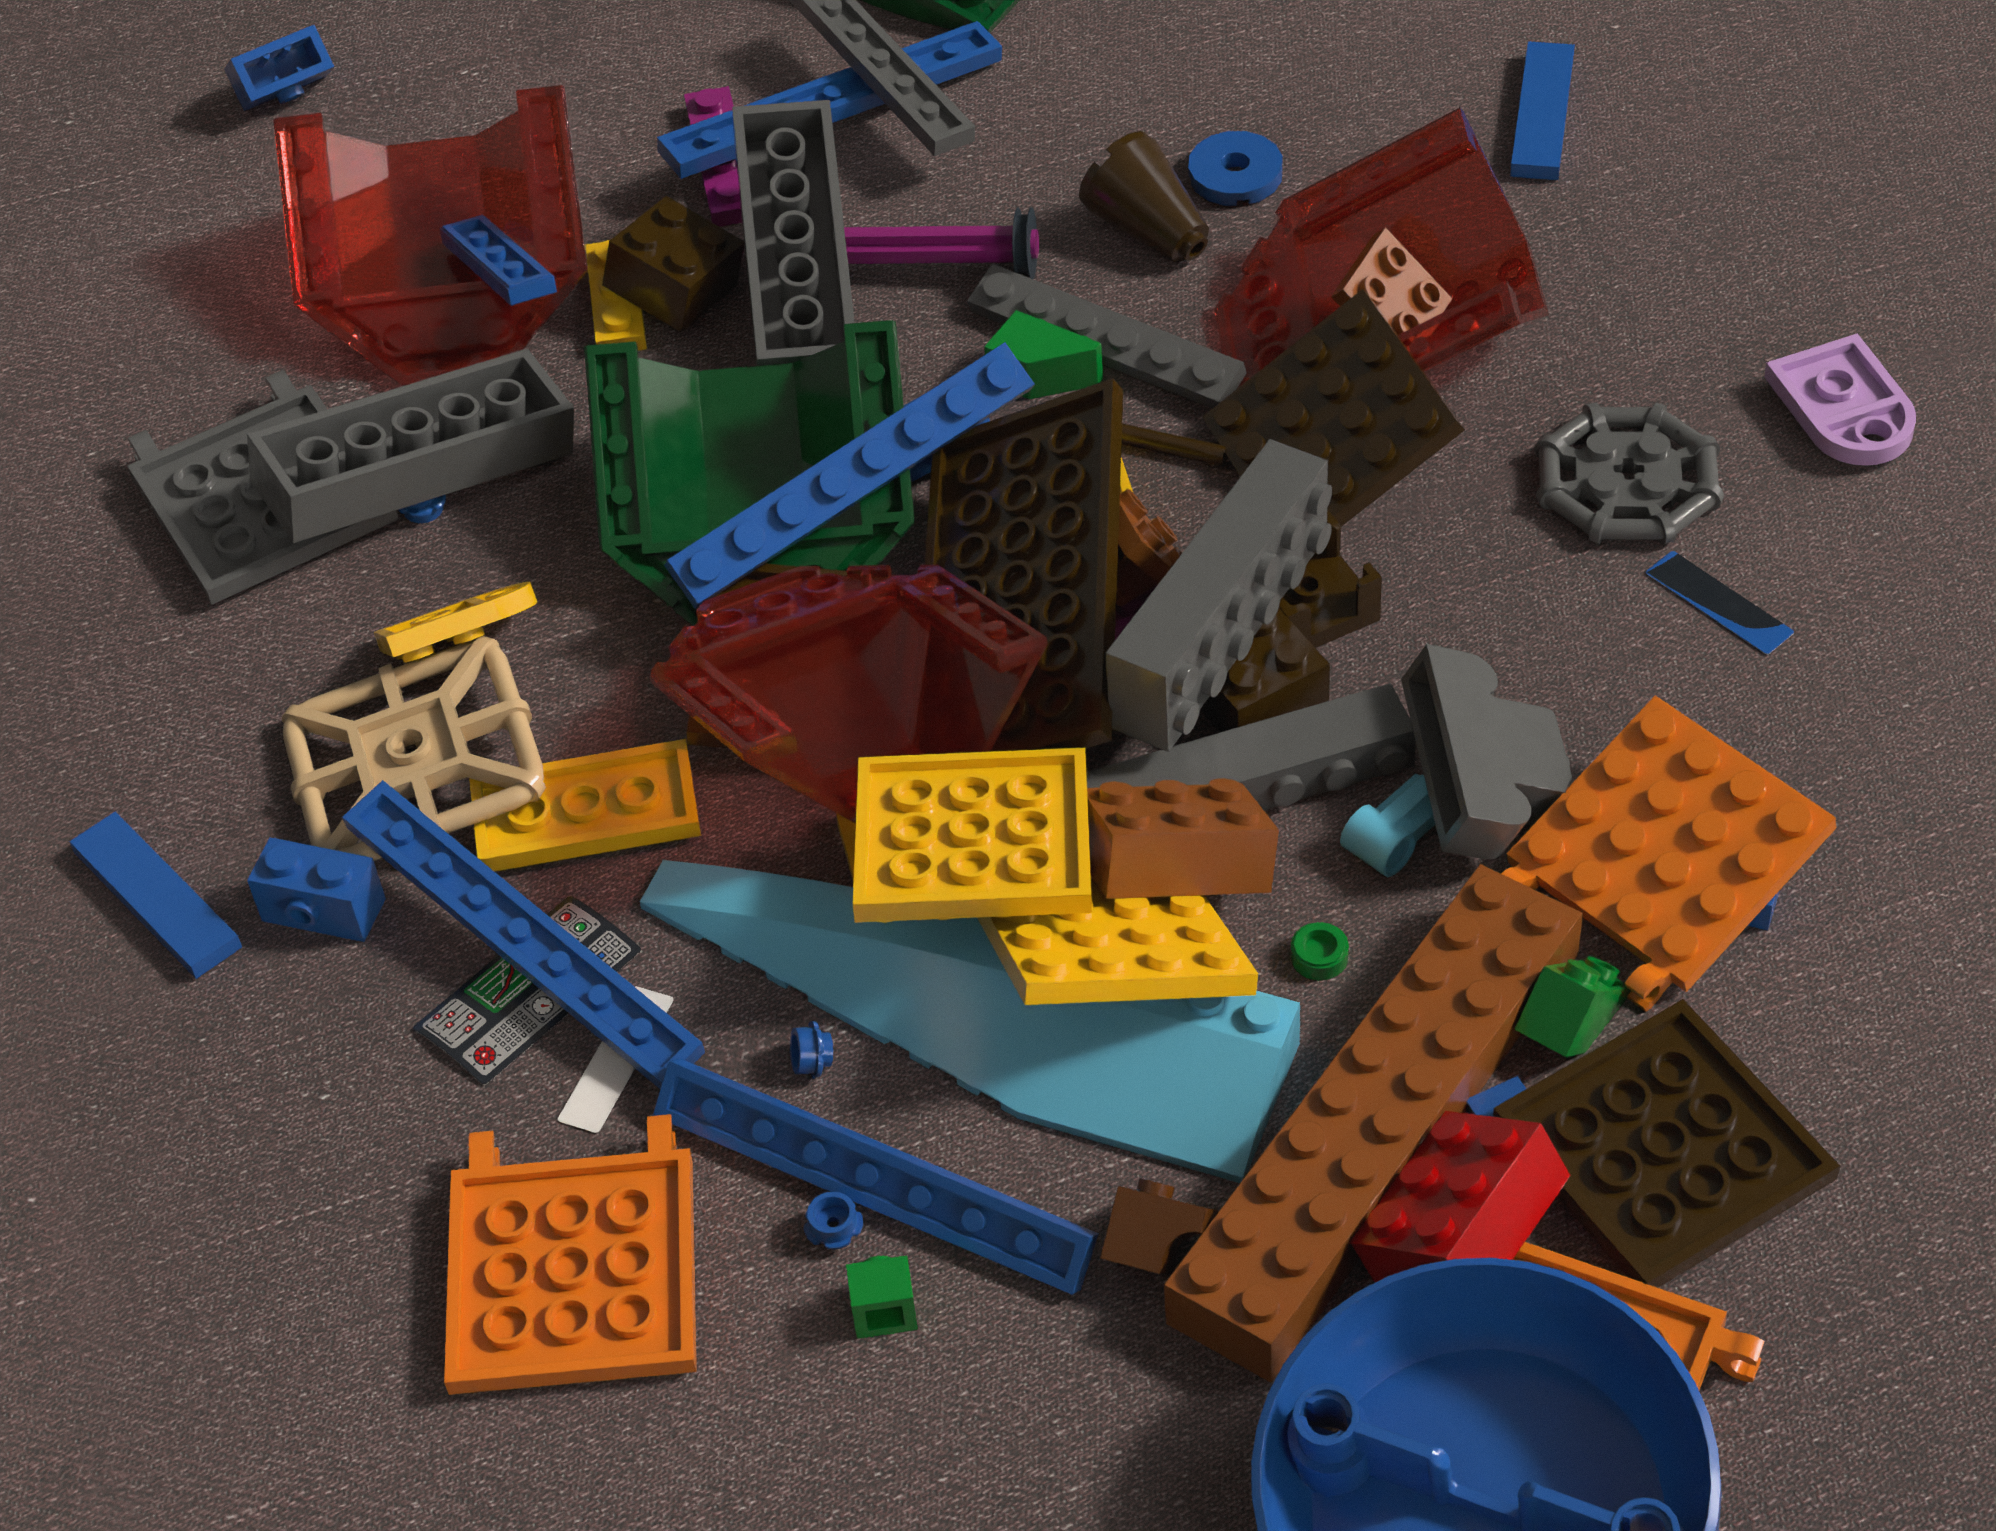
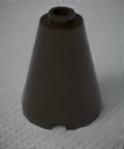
M1137 131L1129 133L1113 142L1105 149L1111 156L1100 167L1094 161L1087 170L1080 184V201L1086 206L1088 211L1174 262L1191 261L1197 258L1208 244L1209 227L1157 141L1149 137L1145 132Z

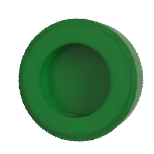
M1324 922L1310 923L1298 929L1292 937V965L1300 975L1308 979L1319 981L1332 979L1341 974L1348 964V939L1341 929L1332 924Z

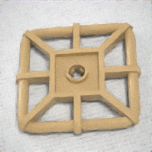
M481 636L475 641L453 646L393 668L392 664L378 668L379 674L310 698L299 705H290L282 715V722L284 723L283 739L294 778L291 784V792L296 804L302 808L311 846L371 857L374 861L382 858L363 841L357 843L359 838L346 828L343 820L332 834L322 801L325 794L357 781H361L363 793L352 807L383 780L405 799L416 796L419 810L448 834L517 809L529 801H538L546 789L543 782V764L529 725L532 719L529 705L520 698L508 659L499 647V643L497 640ZM483 669L489 670L499 703L458 717L455 707ZM453 670L439 690L404 702L401 688ZM386 694L390 707L355 721L331 715V713ZM503 728L509 732L520 768L470 754L466 742ZM309 733H314L349 743L353 756L314 770L305 736L309 735ZM413 744L416 745L417 749L415 751L405 754V747ZM466 777L506 788L439 814L437 813L431 790Z

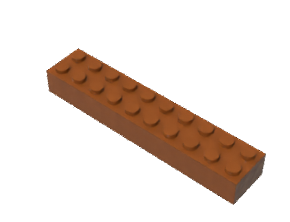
M1480 864L1164 1284L1166 1324L1272 1383L1284 1362L1310 1330L1360 1260L1350 1241L1364 1224L1370 1212L1377 1206L1400 1174L1402 1168L1414 1155L1445 1111L1465 1113L1469 1097L1480 1093L1522 1034L1516 1031L1515 1027L1543 967L1566 963L1568 959L1575 960L1578 956L1583 913Z

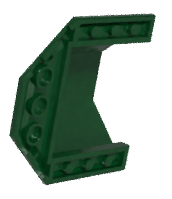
M896 320L844 324L845 341L794 363L696 371L638 358L636 341L585 346L600 550L702 633L707 602L695 609L664 566L666 561L904 408ZM910 469L765 564L872 573L914 524Z

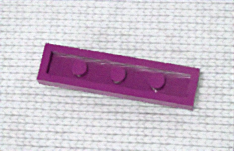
M729 86L715 89L708 88L699 92L684 94L690 125L728 112L734 107ZM736 159L701 171L712 223L720 227L742 223Z

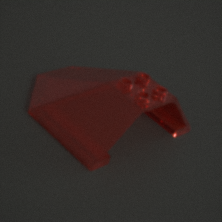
M564 86L516 90L518 111L476 135L385 146L325 131L322 113L273 119L294 306L401 386L523 350L588 272ZM479 215L485 216L554 276L557 292L511 306L442 243L440 228L444 225Z
M1461 107L1285 198L1275 212L1280 219L1268 238L1259 237L1242 264L1240 270L1244 276L1233 294L1224 293L1214 309L1222 353L1244 362L1247 373L1238 387H1240L1340 307L1331 298L1332 294L1371 237L1386 227L1452 298L1443 313L1398 335L1425 374L1455 362L1549 315L1530 244Z
M890 565L849 566L846 570L847 575L821 574L820 566H799L705 600L696 610L697 623L694 626H684L669 646L671 654L667 662H657L652 668L650 674L651 683L743 761L856 824L859 757L990 752L1048 645L1046 636L939 565H920L918 573L915 575H892Z

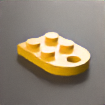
M522 582L486 592L375 631L374 635L380 652L396 657L397 660L403 659L404 663L434 653L432 644L444 639L447 642L453 641L454 645L479 638L485 635L482 626L524 611L537 604V599L531 582Z

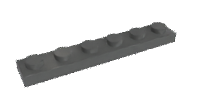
M789 0L933 156L975 141V125L856 0Z
M993 263L967 300L971 312L1000 324H1004L1017 310L1079 335L1087 336L1101 343L1102 365L1212 409L1238 388L1247 373L1242 361Z

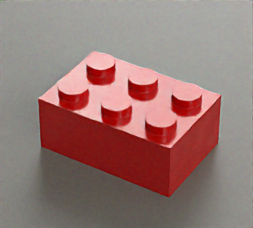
M1445 1111L1433 1125L1432 1130L1408 1163L1402 1168L1400 1174L1377 1206L1370 1212L1368 1218L1350 1243L1375 1283L1387 1276L1420 1265L1452 1259L1499 1258L1513 1260L1571 1175L1541 1123Z

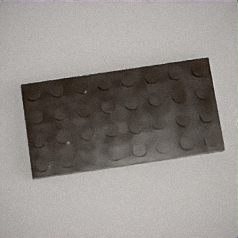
M1113 378L977 425L932 454L911 755L1064 748L1086 749L1112 741L1113 711L1108 702L1106 652L1115 641L1123 389Z

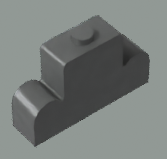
M1426 644L1401 681L1442 852L1475 858L1495 859L1502 855L1524 825L1533 826L1563 793H1566V789L1573 783L1570 761L1564 749L1555 713L1549 708L1492 696V693L1498 686L1497 676L1493 668L1479 656L1464 651Z

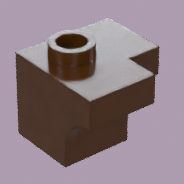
M1142 1178L1138 1180L1137 1189L1118 1186L1100 1259L1157 1274L1172 1275L1176 1258L1182 1245L1193 1236L1203 1234L1219 1210L1172 1198L1174 1186Z

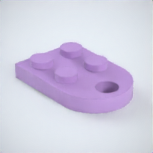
M1858 333L1766 362L1765 379L1814 444L1828 456L1853 465H1877L1897 458L1909 447L1916 423L1914 406ZM1876 434L1884 437L1886 440L1875 442L1863 436Z

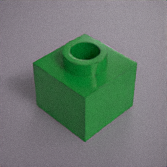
M907 1255L892 1258L888 1256H873L863 1262L846 1264L857 1339L918 1330Z

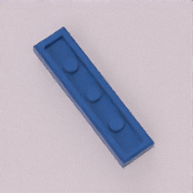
M1528 41L1510 177L1559 180L1575 44Z
M479 215L444 225L440 228L442 243L511 306L557 292L554 276L485 216Z
M113 812L69 841L74 854L195 979L242 948L238 935L116 812Z

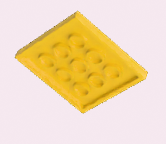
M1085 748L859 757L853 883L854 923L1092 913Z
M1091 876L1092 913L977 918L1024 1005L1256 995L1258 972L1205 895L1106 899Z

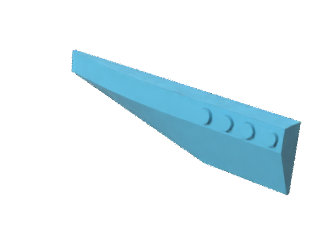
M663 860L640 900L641 909L697 940L703 937L720 946L722 954L738 963L745 960L766 972L768 980L785 989L790 985L808 996V1002L883 1044L891 1041L909 1051L910 1059L928 1069L932 1065L954 1076L957 1079V1085L977 1096L982 1092L999 1101L1002 1110L1018 1119L1237 1183H1241L1249 1171L1300 1044V1002L1256 991V995L1024 1005L977 918L854 923L853 887L760 871Z

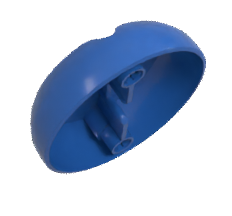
M1466 1258L1424 1264L1387 1276L1356 1292L1332 1309L1302 1338L1280 1369L1267 1394L1260 1415L1251 1460L1252 1503L1257 1531H1719L1722 1492L1718 1447L1710 1415L1702 1396L1678 1354L1649 1322L1626 1303L1595 1284L1564 1271L1526 1261L1499 1258ZM1321 1427H1332L1340 1429V1431L1335 1433Z

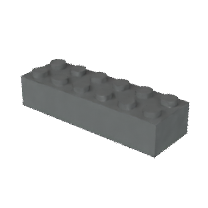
M830 100L732 107L734 146L756 366L794 363L845 341L844 324L855 323Z
M527 348L248 433L250 481L291 541L296 543L573 454L574 407Z
M1271 439L1265 444L1106 652L1108 702L1113 711V730L1167 752L1170 751L1181 734L1187 735L1191 732L1197 722L1199 711L1209 696L1216 697L1219 694L1231 666L1236 660L1241 661L1247 656L1256 632L1262 624L1268 625L1271 623L1284 594L1289 588L1295 589L1299 585L1309 560L1315 553L1321 554L1326 548L1332 530L1331 524L1327 523V507L1332 495V487L1327 484L1328 460Z

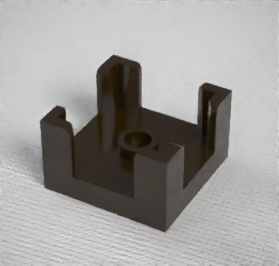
M1328 509L1327 523L1331 524L1332 530L1326 548L1321 554L1315 553L1306 565L1299 585L1295 589L1289 588L1279 604V609L1315 648L1378 622L1381 618L1382 577L1370 562L1363 565L1362 578L1357 577L1340 555L1341 527Z

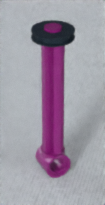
M1017 207L1013 225L844 227L848 264L1013 262L1015 273L1021 275L1022 273H1028L1031 279L1035 277L1039 255V234L1033 207L1029 208L1028 214H1022L1020 208Z

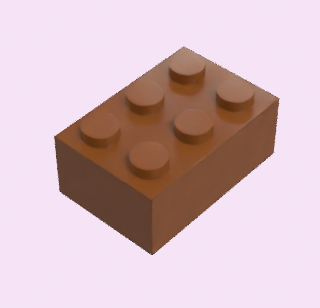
M1225 778L1213 779L1206 785H1186L1175 780H1161L1156 782L1155 786L1132 787L1127 783L1110 781L1102 783L1100 788H1087L1090 874L1106 899L1271 893L1279 829L1243 783Z

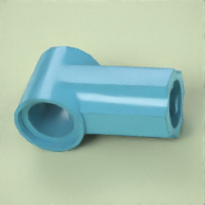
M1414 774L1376 809L1369 804L1359 808L1350 817L1341 833V846L1386 877H1391L1398 873L1410 859L1415 849L1416 841L1435 825L1424 775Z

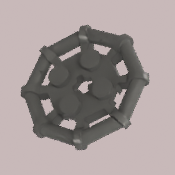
M1596 402L1586 404L1579 415L1554 433L1542 435L1534 447V452L1539 458L1540 488L1536 492V499L1540 506L1546 510H1554L1588 534L1590 542L1601 544L1603 540H1658L1662 545L1674 542L1677 533L1707 511L1717 510L1724 499V492L1719 486L1717 456L1720 452V445L1716 439L1710 435L1703 436L1667 412V405L1657 402L1653 407H1600ZM1609 427L1644 429L1643 432H1610ZM1587 433L1590 434L1587 438L1586 446L1578 450L1570 447ZM1669 438L1683 448L1677 451L1671 448ZM1560 469L1574 471L1575 480L1563 482L1560 479ZM1697 470V483L1682 481L1683 471ZM1622 472L1634 473V479H1624ZM1588 499L1597 505L1596 514L1580 504L1579 501L1587 505ZM1669 501L1671 506L1676 502L1681 504L1670 513L1662 510V506Z

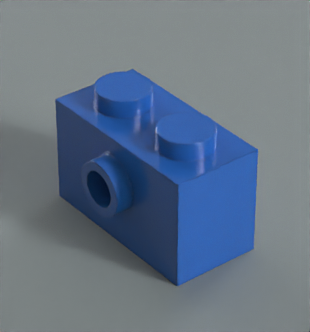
M311 25L230 59L224 71L243 110L246 111L275 98L278 99L280 104L300 97L305 93L302 88L303 86L325 78L334 68V65L315 25Z
M271 837L247 879L263 922L365 942L386 900L373 858Z

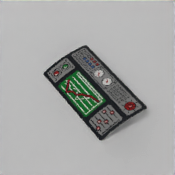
M572 896L564 899L547 914L616 972L641 952V948L619 928L591 907ZM498 955L414 1025L413 1029L445 1051L481 1084L486 1085L569 1013Z

